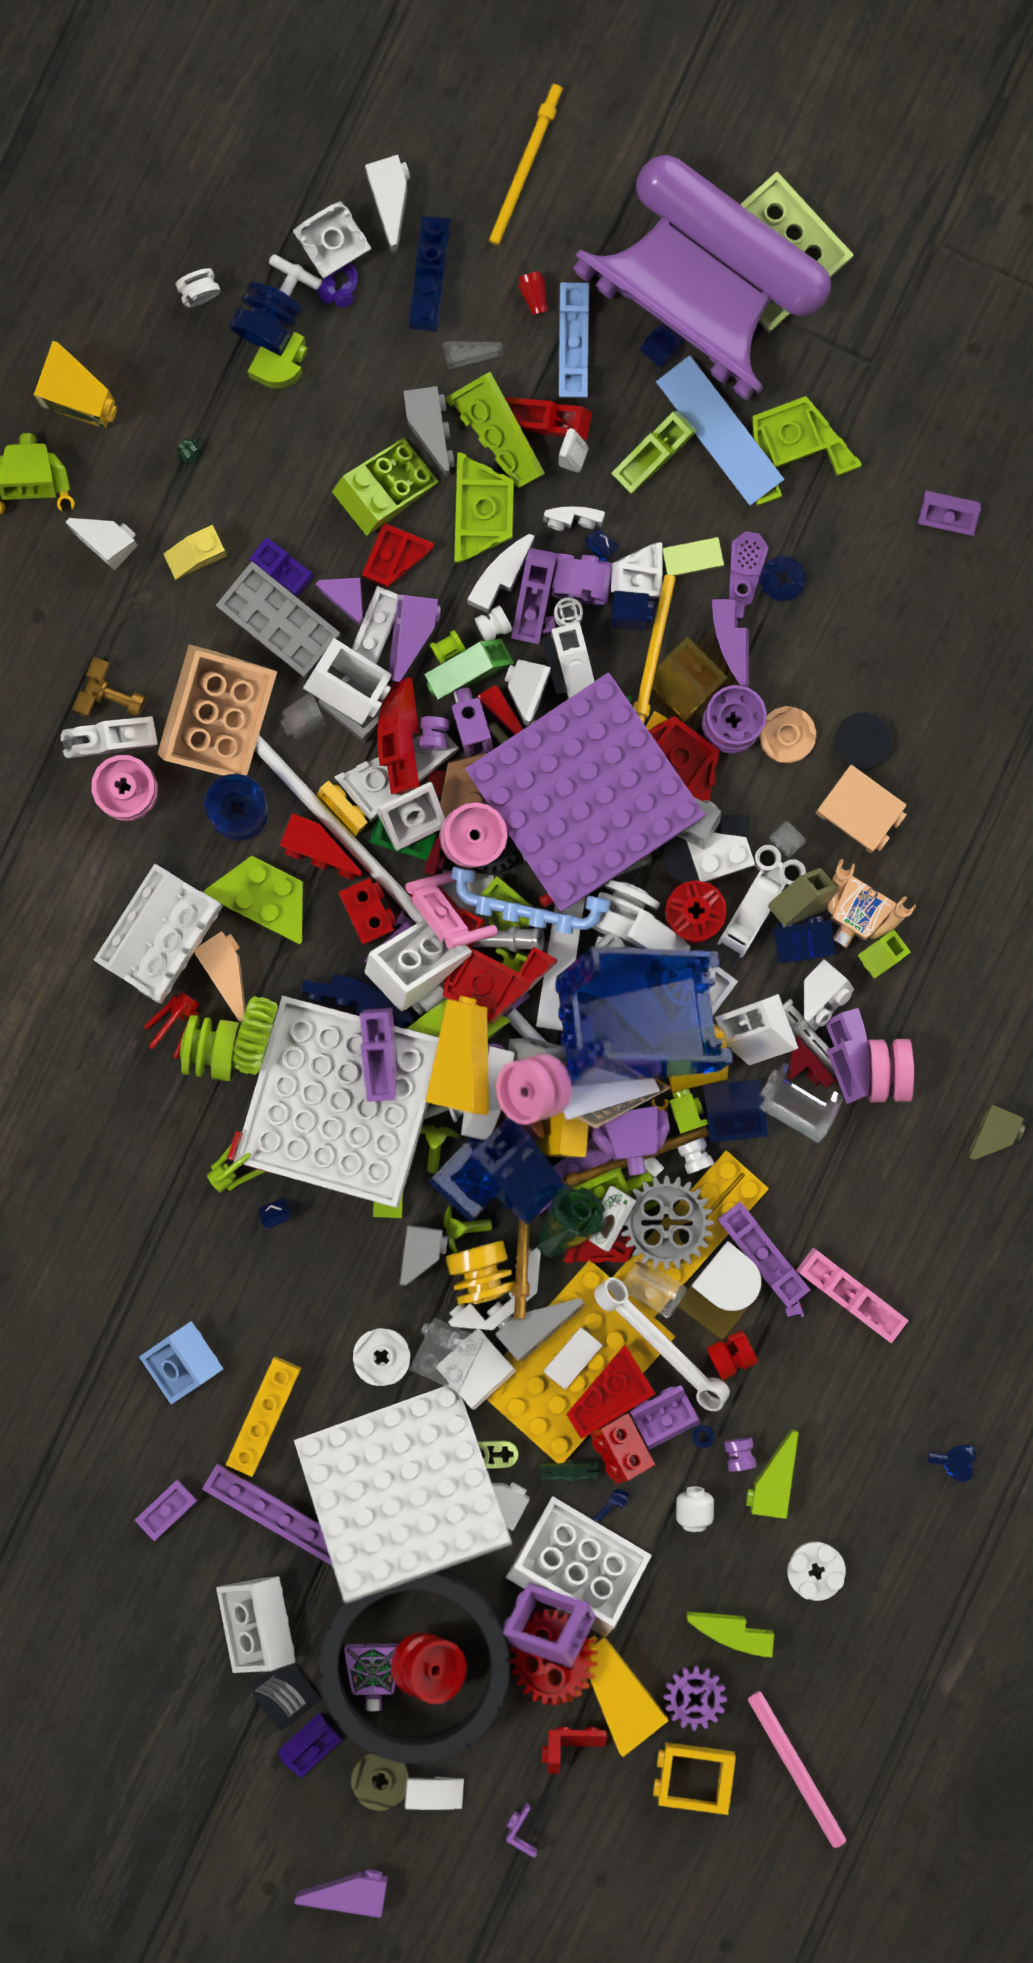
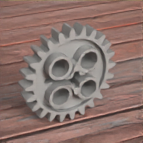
M665 1176L664 1184H660L657 1178L654 1177L652 1187H649L646 1182H642L644 1191L641 1193L636 1189L633 1190L637 1197L635 1199L636 1202L628 1215V1219L623 1224V1226H628V1230L621 1233V1235L631 1238L626 1247L636 1246L637 1248L633 1256L636 1257L643 1253L642 1263L646 1264L652 1259L653 1268L655 1269L659 1266L660 1262H664L665 1270H669L670 1262H674L676 1267L680 1269V1260L682 1259L691 1264L689 1255L693 1253L700 1257L701 1254L697 1248L699 1246L707 1248L708 1245L703 1241V1238L712 1237L713 1235L706 1230L707 1226L714 1225L713 1221L706 1220V1216L713 1213L712 1209H703V1206L708 1202L707 1198L698 1200L697 1197L700 1195L701 1190L697 1189L694 1192H690L692 1183L688 1182L682 1187L680 1186L681 1179L677 1177L674 1184H670L668 1176ZM649 1201H657L660 1204L661 1209L658 1215L652 1217L645 1213L644 1208ZM686 1201L689 1204L690 1209L687 1215L680 1217L674 1214L673 1207L676 1202ZM665 1215H669L672 1221L691 1220L693 1224L691 1226L671 1225L669 1231H665L662 1225L643 1226L641 1222L643 1220L663 1221ZM652 1229L659 1231L661 1236L659 1243L653 1246L646 1244L644 1239L646 1232ZM681 1229L686 1230L690 1236L688 1243L682 1246L675 1244L673 1240L675 1232Z

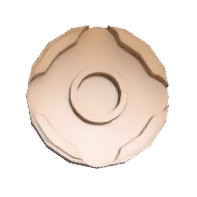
M784 706L774 709L766 716V724L759 735L762 749L768 757L779 763L791 764L801 761L811 752L815 744L816 729L813 720L806 712L794 707Z

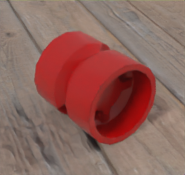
M743 1330L728 1336L725 1343L718 1341L706 1347L722 1381L736 1375L738 1368L746 1370L759 1363Z

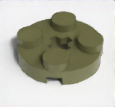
M370 1752L366 1753L356 1763L351 1777L353 1792L360 1803L376 1811H384L400 1803L406 1795L407 1777H409L406 1763H397L378 1757ZM379 1773H384L389 1783L383 1784L381 1788H378L372 1777L378 1776Z

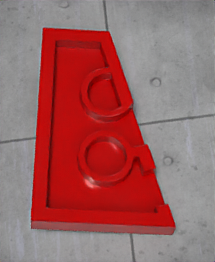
M624 1344L566 1413L581 1439L655 1395L626 1344Z

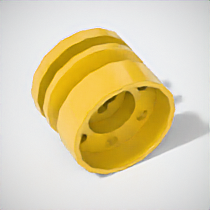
M503 1240L445 1256L450 1275L464 1274L465 1280L455 1284L454 1290L467 1288L469 1292L457 1296L458 1304L486 1302L502 1297L512 1290L514 1281L501 1283L500 1280L502 1277L511 1275V1270L497 1269V1264L508 1259Z

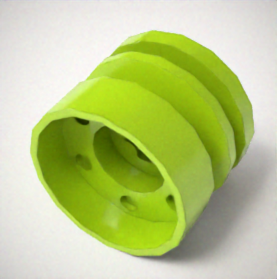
M191 1015L181 1042L182 1074L191 1075L194 1063H196V1076L202 1077L206 1065H210L212 1079L231 1082L235 1072L231 1061L241 1026L240 1022L220 1020L215 1032L212 1031L211 1018L205 1017L200 1029L199 1016Z

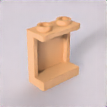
M850 765L815 814L823 820H829L866 847L869 853H872L875 848L880 851L890 837L886 833L892 825L895 828L899 826L907 815L903 812L907 805L853 765Z

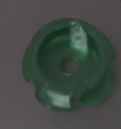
M189 438L183 440L176 449L178 451L177 458L180 461L183 460L187 465L194 462L203 451V448L198 444L199 440L196 438L193 440Z

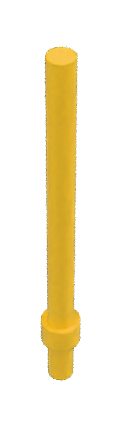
M552 84L545 104L542 103L537 113L538 121L488 240L492 244L499 245L547 126L555 117L557 112L555 107L563 90L557 84Z
M672 575L664 576L638 700L633 704V709L643 723L649 717L651 707L648 703L676 579Z

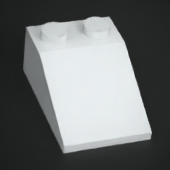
M423 919L371 951L368 955L365 974L402 1012L429 994L465 961L472 951L466 945L449 949L446 946V942H441L426 920Z

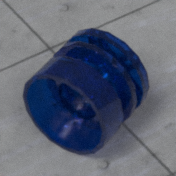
M249 282L246 290L250 295H243L241 300L251 310L236 309L228 325L229 329L258 347L281 354L290 338V334L281 325L295 327L297 321L294 317H299L303 308L298 302L279 289L258 282Z
M238 773L224 775L215 780L207 790L204 801L206 814L216 831L226 839L234 841L249 840L258 835L265 827L269 815L268 802L258 783L249 776ZM235 805L242 807L244 813L241 815L239 813L234 814L233 807Z

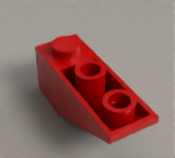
M295 814L291 815L280 844L281 848L286 849L285 855L300 860L302 856L312 859L311 865L327 870L328 866L339 869L338 875L353 881L355 876L362 878V871L319 823Z

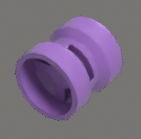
M422 717L420 727L423 729V734L419 737L418 746L432 751L447 750L448 741L445 738V734L449 730L450 721L441 717Z
M740 1438L724 1442L725 1451L729 1453V1460L727 1462L729 1471H741L757 1467L756 1458L752 1456L751 1452L754 1447L752 1438Z

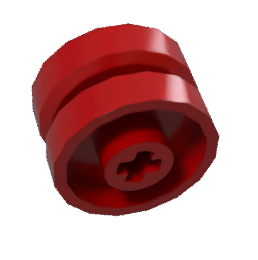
M418 1632L404 1638L397 1646L392 1658L391 1673L395 1684L403 1692L431 1704L444 1703L453 1698L461 1689L466 1677V1661L463 1652L456 1644L427 1632Z

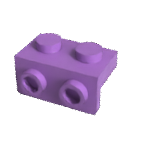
M682 1386L669 1387L662 1391L659 1397L651 1401L645 1400L630 1412L649 1450L700 1424Z

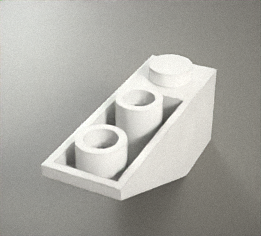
M579 622L551 630V636L554 640L567 688L568 699L594 682Z

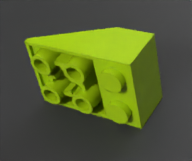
M402 438L342 476L332 493L365 535L368 536L382 527L383 523H388L437 485L439 481L405 438Z

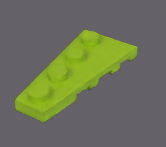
M491 372L445 398L450 406L454 405L461 413L460 418L467 426L471 425L480 436L478 440L482 445L492 450L496 455L495 460L514 480L518 488L545 474Z

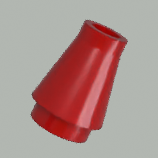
M540 271L518 277L520 284L517 286L527 302L532 316L547 312L545 277H541Z

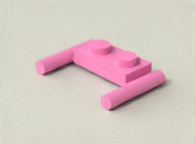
M452 871L406 884V891L409 894H413L411 901L439 940L446 942V946L449 949L497 935L498 931L495 925L473 931L467 930L468 928L437 887L456 882L455 879L451 878Z

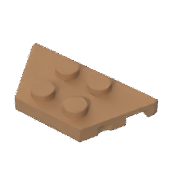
M491 751L448 762L440 800V806L445 818L449 813L464 804L477 802L489 805L465 768Z

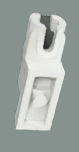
M153 717L102 721L95 725L65 729L61 733V741H63L64 746L63 753L67 758L117 753L127 749L153 747L158 744Z

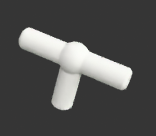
M275 254L269 260L270 265L288 274L278 292V295L284 299H288L298 280L316 290L323 283L318 277L303 270L300 265L292 264Z

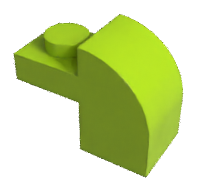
M294 332L282 356L260 347L248 370L249 377L267 387L275 389L286 388L297 382L303 372L302 368L295 363H301L308 349L305 346L304 336Z

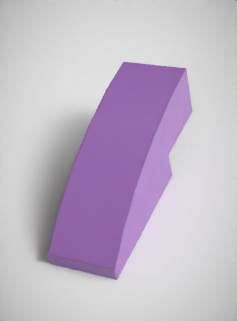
M735 599L712 600L713 620L722 654L739 684L749 687V629L738 628V601Z
M392 1008L363 1010L359 1014L363 1041L360 1046L367 1102L396 1100L397 1072Z
M859 1008L842 1012L832 1017L826 1023L834 1047L826 1051L847 1104L861 1099L869 1093V1048Z

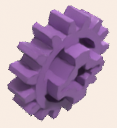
M694 1665L693 1672H689L686 1667H682L683 1675L679 1676L674 1672L672 1675L675 1682L666 1683V1687L671 1690L670 1693H664L663 1695L664 1699L671 1701L665 1706L666 1711L674 1710L671 1719L675 1721L681 1718L680 1725L683 1728L687 1723H691L692 1729L696 1730L697 1724L702 1723V1726L706 1729L708 1728L707 1720L711 1719L716 1723L718 1720L715 1713H724L725 1711L719 1705L727 1701L726 1696L720 1695V1692L725 1690L724 1684L716 1685L719 1676L716 1674L709 1677L710 1670L707 1667L702 1673L699 1672L697 1665ZM701 1679L704 1681L699 1684H691L688 1680ZM679 1688L683 1693V1699L677 1706L676 1693ZM713 1690L714 1703L711 1707L707 1700L708 1695ZM691 1692L694 1694L701 1693L699 1695L701 1699L699 1703L696 1701L690 1703L689 1694ZM693 1711L701 1712L702 1715L689 1716L688 1714Z

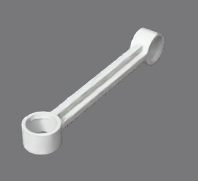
M609 1278L595 1289V1299L599 1306L606 1311L616 1310L698 1390L696 1395L697 1401L703 1408L710 1411H718L723 1407L730 1394L728 1386L718 1378H707L628 1300L627 1288L620 1280ZM608 1290H610V1291L612 1292V1294L614 1295L615 1299H613V1298L610 1296V1294L608 1293ZM707 1390L714 1392L719 1398L711 1396Z

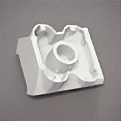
M341 201L320 211L293 230L323 278L372 249L366 241L364 234L353 221L350 211Z

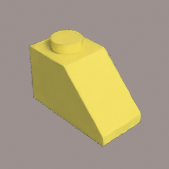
M213 525L187 536L164 553L175 580L227 557Z

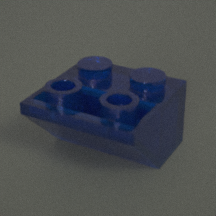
M760 1079L703 1085L709 1142L768 1136Z

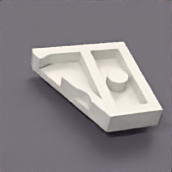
M662 543L651 544L611 563V592L652 599L660 598L662 589Z
M713 833L705 849L687 841L699 880L702 882H708L755 866L746 837Z

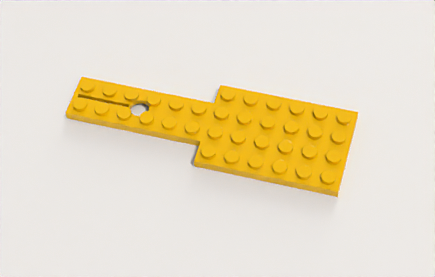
M726 1150L690 1189V1192L700 1189L701 1192L697 1199L707 1198L708 1200L703 1209L713 1210V1213L706 1218V1220L714 1222V1225L706 1227V1230L713 1235L712 1237L703 1238V1241L708 1245L707 1248L701 1246L697 1248L701 1256L698 1257L692 1253L689 1255L691 1264L682 1259L680 1260V1269L676 1267L674 1262H670L669 1270H665L664 1262H660L659 1266L655 1269L653 1268L652 1259L646 1264L642 1263L643 1253L636 1257L632 1254L628 1261L612 1277L617 1278L625 1285L628 1291V1300L670 1342L675 1336L654 1317L728 1235L727 1231L718 1221V1218L739 1201L749 1212L769 1189ZM680 1201L673 1208L675 1215L682 1217L688 1214L690 1207L686 1201ZM667 1215L659 1225H662L665 1231H669L671 1225H683L692 1221H672L669 1215ZM654 1230L645 1240L646 1244L651 1246L658 1244L661 1238L659 1231ZM679 1230L676 1231L673 1236L675 1244L685 1245L679 1238ZM590 1260L547 1307L579 1298L584 1301L586 1306L522 1362L518 1361L508 1350L504 1357L516 1372L487 1398L495 1408L560 1466L586 1438L581 1439L566 1413L624 1344H626L642 1373L660 1355L616 1310L606 1311L599 1306L595 1299V1289L610 1277L597 1265L590 1263ZM608 1290V1293L610 1294V1296H611L613 1299H615V1297H614V1295L612 1294V1292H611L610 1290ZM581 1326L603 1346L570 1385L564 1389L545 1374L543 1370Z

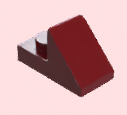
M795 1037L798 1049L790 1051L788 1081L792 1080L804 1068H807L809 1072L806 1076L816 1087L821 1084L823 1088H827L835 1079L799 1037Z

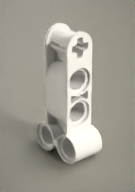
M764 845L755 853V866L760 871L717 943L719 945L723 943L740 953L739 957L741 958L746 953L769 914L770 909L767 907L769 903L782 892L785 886H789L794 882L785 877V868L787 866H795L798 868L800 876L806 874L804 865L798 860H788L785 863L780 862L781 854L772 845ZM769 851L774 855L775 862L772 866H764L760 862V854L762 852ZM728 935H730V936L734 937L735 939L739 940L740 942L744 943V945H742L741 943H739V942H737L736 940L732 939V938L729 937Z

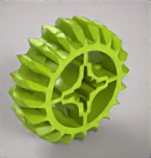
M255 996L250 999L244 1013L231 1064L233 1069L240 1070V1072L245 1074L250 1073L254 1075L260 1071L278 1010L276 1002L269 1001L270 999Z

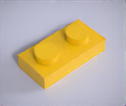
M328 780L320 787L317 796L356 837L364 830L367 824L366 816L358 806L350 804L340 786L333 785Z

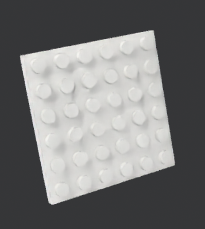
M282 996L234 1162L246 1153H251V1157L243 1163L244 1165L398 1208L428 1107V1102H425L439 1038L394 1026L397 1072L396 1100L367 1102L360 1046L363 1043L360 1016Z
M451 1384L294 1440L346 1604L512 1544L463 1398Z

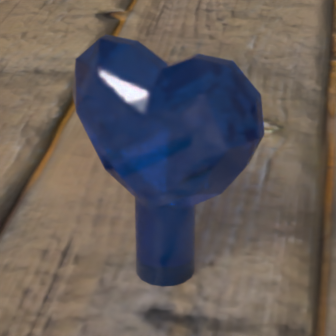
M966 1444L952 1448L946 1454L929 1451L928 1463L944 1465L947 1473L958 1482H967L972 1478L973 1469L971 1464L976 1459V1452L973 1447Z

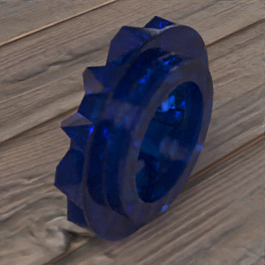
M781 555L770 559L764 565L760 575L763 591L770 598L777 601H789L796 598L802 592L806 581V574L802 564L793 557ZM787 567L789 568L787 577L793 582H785L778 589L779 579L771 573L781 574Z

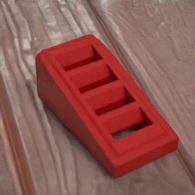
M495 685L477 696L480 699L481 705L513 735L523 730L522 725L498 686Z

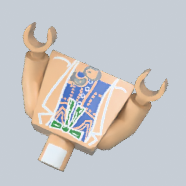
M841 859L838 862L836 874L832 879L838 889L827 907L828 911L832 914L831 920L840 925L832 938L834 942L847 948L855 935L862 940H866L868 937L877 939L895 929L905 917L911 915L915 910L916 904L911 909H906L903 906V902L907 899L906 896L902 897L897 904L853 877L855 865L852 864L850 870H844L841 868L844 859Z

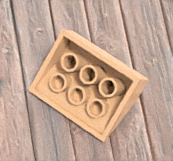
M189 644L157 754L165 761L245 781L277 671Z

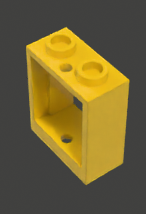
M665 1742L664 1750L659 1749L657 1767L662 1768L660 1779L655 1778L653 1796L658 1797V1804L660 1806L728 1815L736 1758L734 1751ZM673 1755L721 1762L716 1802L667 1796Z

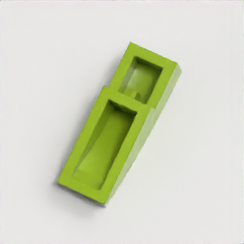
M679 411L672 412L612 472L613 476L630 493H633L664 465L697 430Z
M687 1611V1621L717 1642L735 1650L772 1658L774 1641L772 1630L745 1628L746 1619L744 1616Z

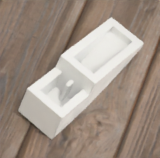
M528 534L521 538L493 561L474 586L467 599L469 605L489 613L500 588L509 592L512 591L527 558L529 549L534 543L533 535Z
M641 910L627 935L642 952L651 955L657 963L676 972L679 971L690 949V946L675 932Z
M491 1046L488 1047L489 1114L486 1116L464 1112L461 1135L485 1141L489 1140L501 1111L496 1090L498 1075L505 1065L513 1062L514 1052Z

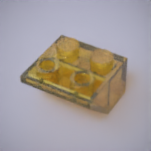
M686 637L656 668L652 689L686 721L726 682L728 677Z

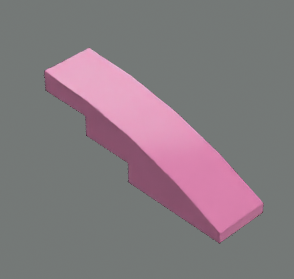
M812 1248L796 1270L890 1343L894 1341L909 1321L814 1248Z

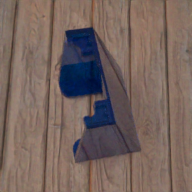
M592 946L557 975L555 990L559 994L560 1002L558 1016L560 1021H562V1046L566 1052L565 1068L571 1080V1086L719 1072L733 1062L731 1048H719L723 1045V1039L715 1038L709 988L715 985V978H709L710 972L708 970L710 967L720 966L718 952Z

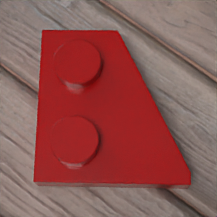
M383 523L362 577L389 588L432 551L434 543Z

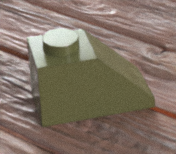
M988 1105L966 1158L976 1160L1013 1145L1014 1141L1019 1142L1025 1130V1126L1022 1125L1024 1118L997 1106Z

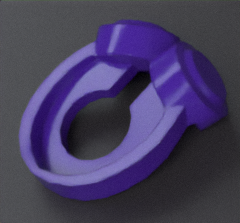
M348 263L323 278V285L318 287V295L323 302L328 304L334 301L338 307H347L354 302L353 292L357 285V272L354 266ZM337 272H344L349 276V281L342 284L341 289L336 291L334 289L336 282L333 280V276Z

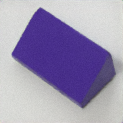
M319 1713L278 1750V1754L282 1762L297 1776L302 1778L343 1740V1737Z

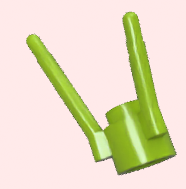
M230 1145L220 1159L210 1166L212 1171L207 1174V1178L221 1193L226 1188L231 1191L239 1184L265 1173V1171L256 1169L234 1180L237 1177L235 1170L251 1157V1153H246L231 1166L228 1163L224 1164L231 1148Z

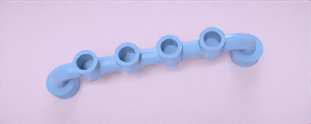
M453 866L451 878L456 880V890L459 897L465 903L476 906L475 913L492 916L494 910L503 912L502 919L519 922L521 916L530 918L529 925L546 928L547 923L557 925L556 931L573 934L574 929L587 930L594 927L599 922L602 912L609 911L610 900L593 896L587 897L585 908L591 910L589 916L578 918L573 915L551 912L542 908L470 893L467 883L474 882L476 871Z

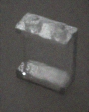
M784 1062L780 1070L774 1068L767 1079V1084L760 1094L764 1098L760 1109L815 1142L820 1143L833 1124L844 1097L834 1091L827 1103L822 1102L784 1079L789 1065Z

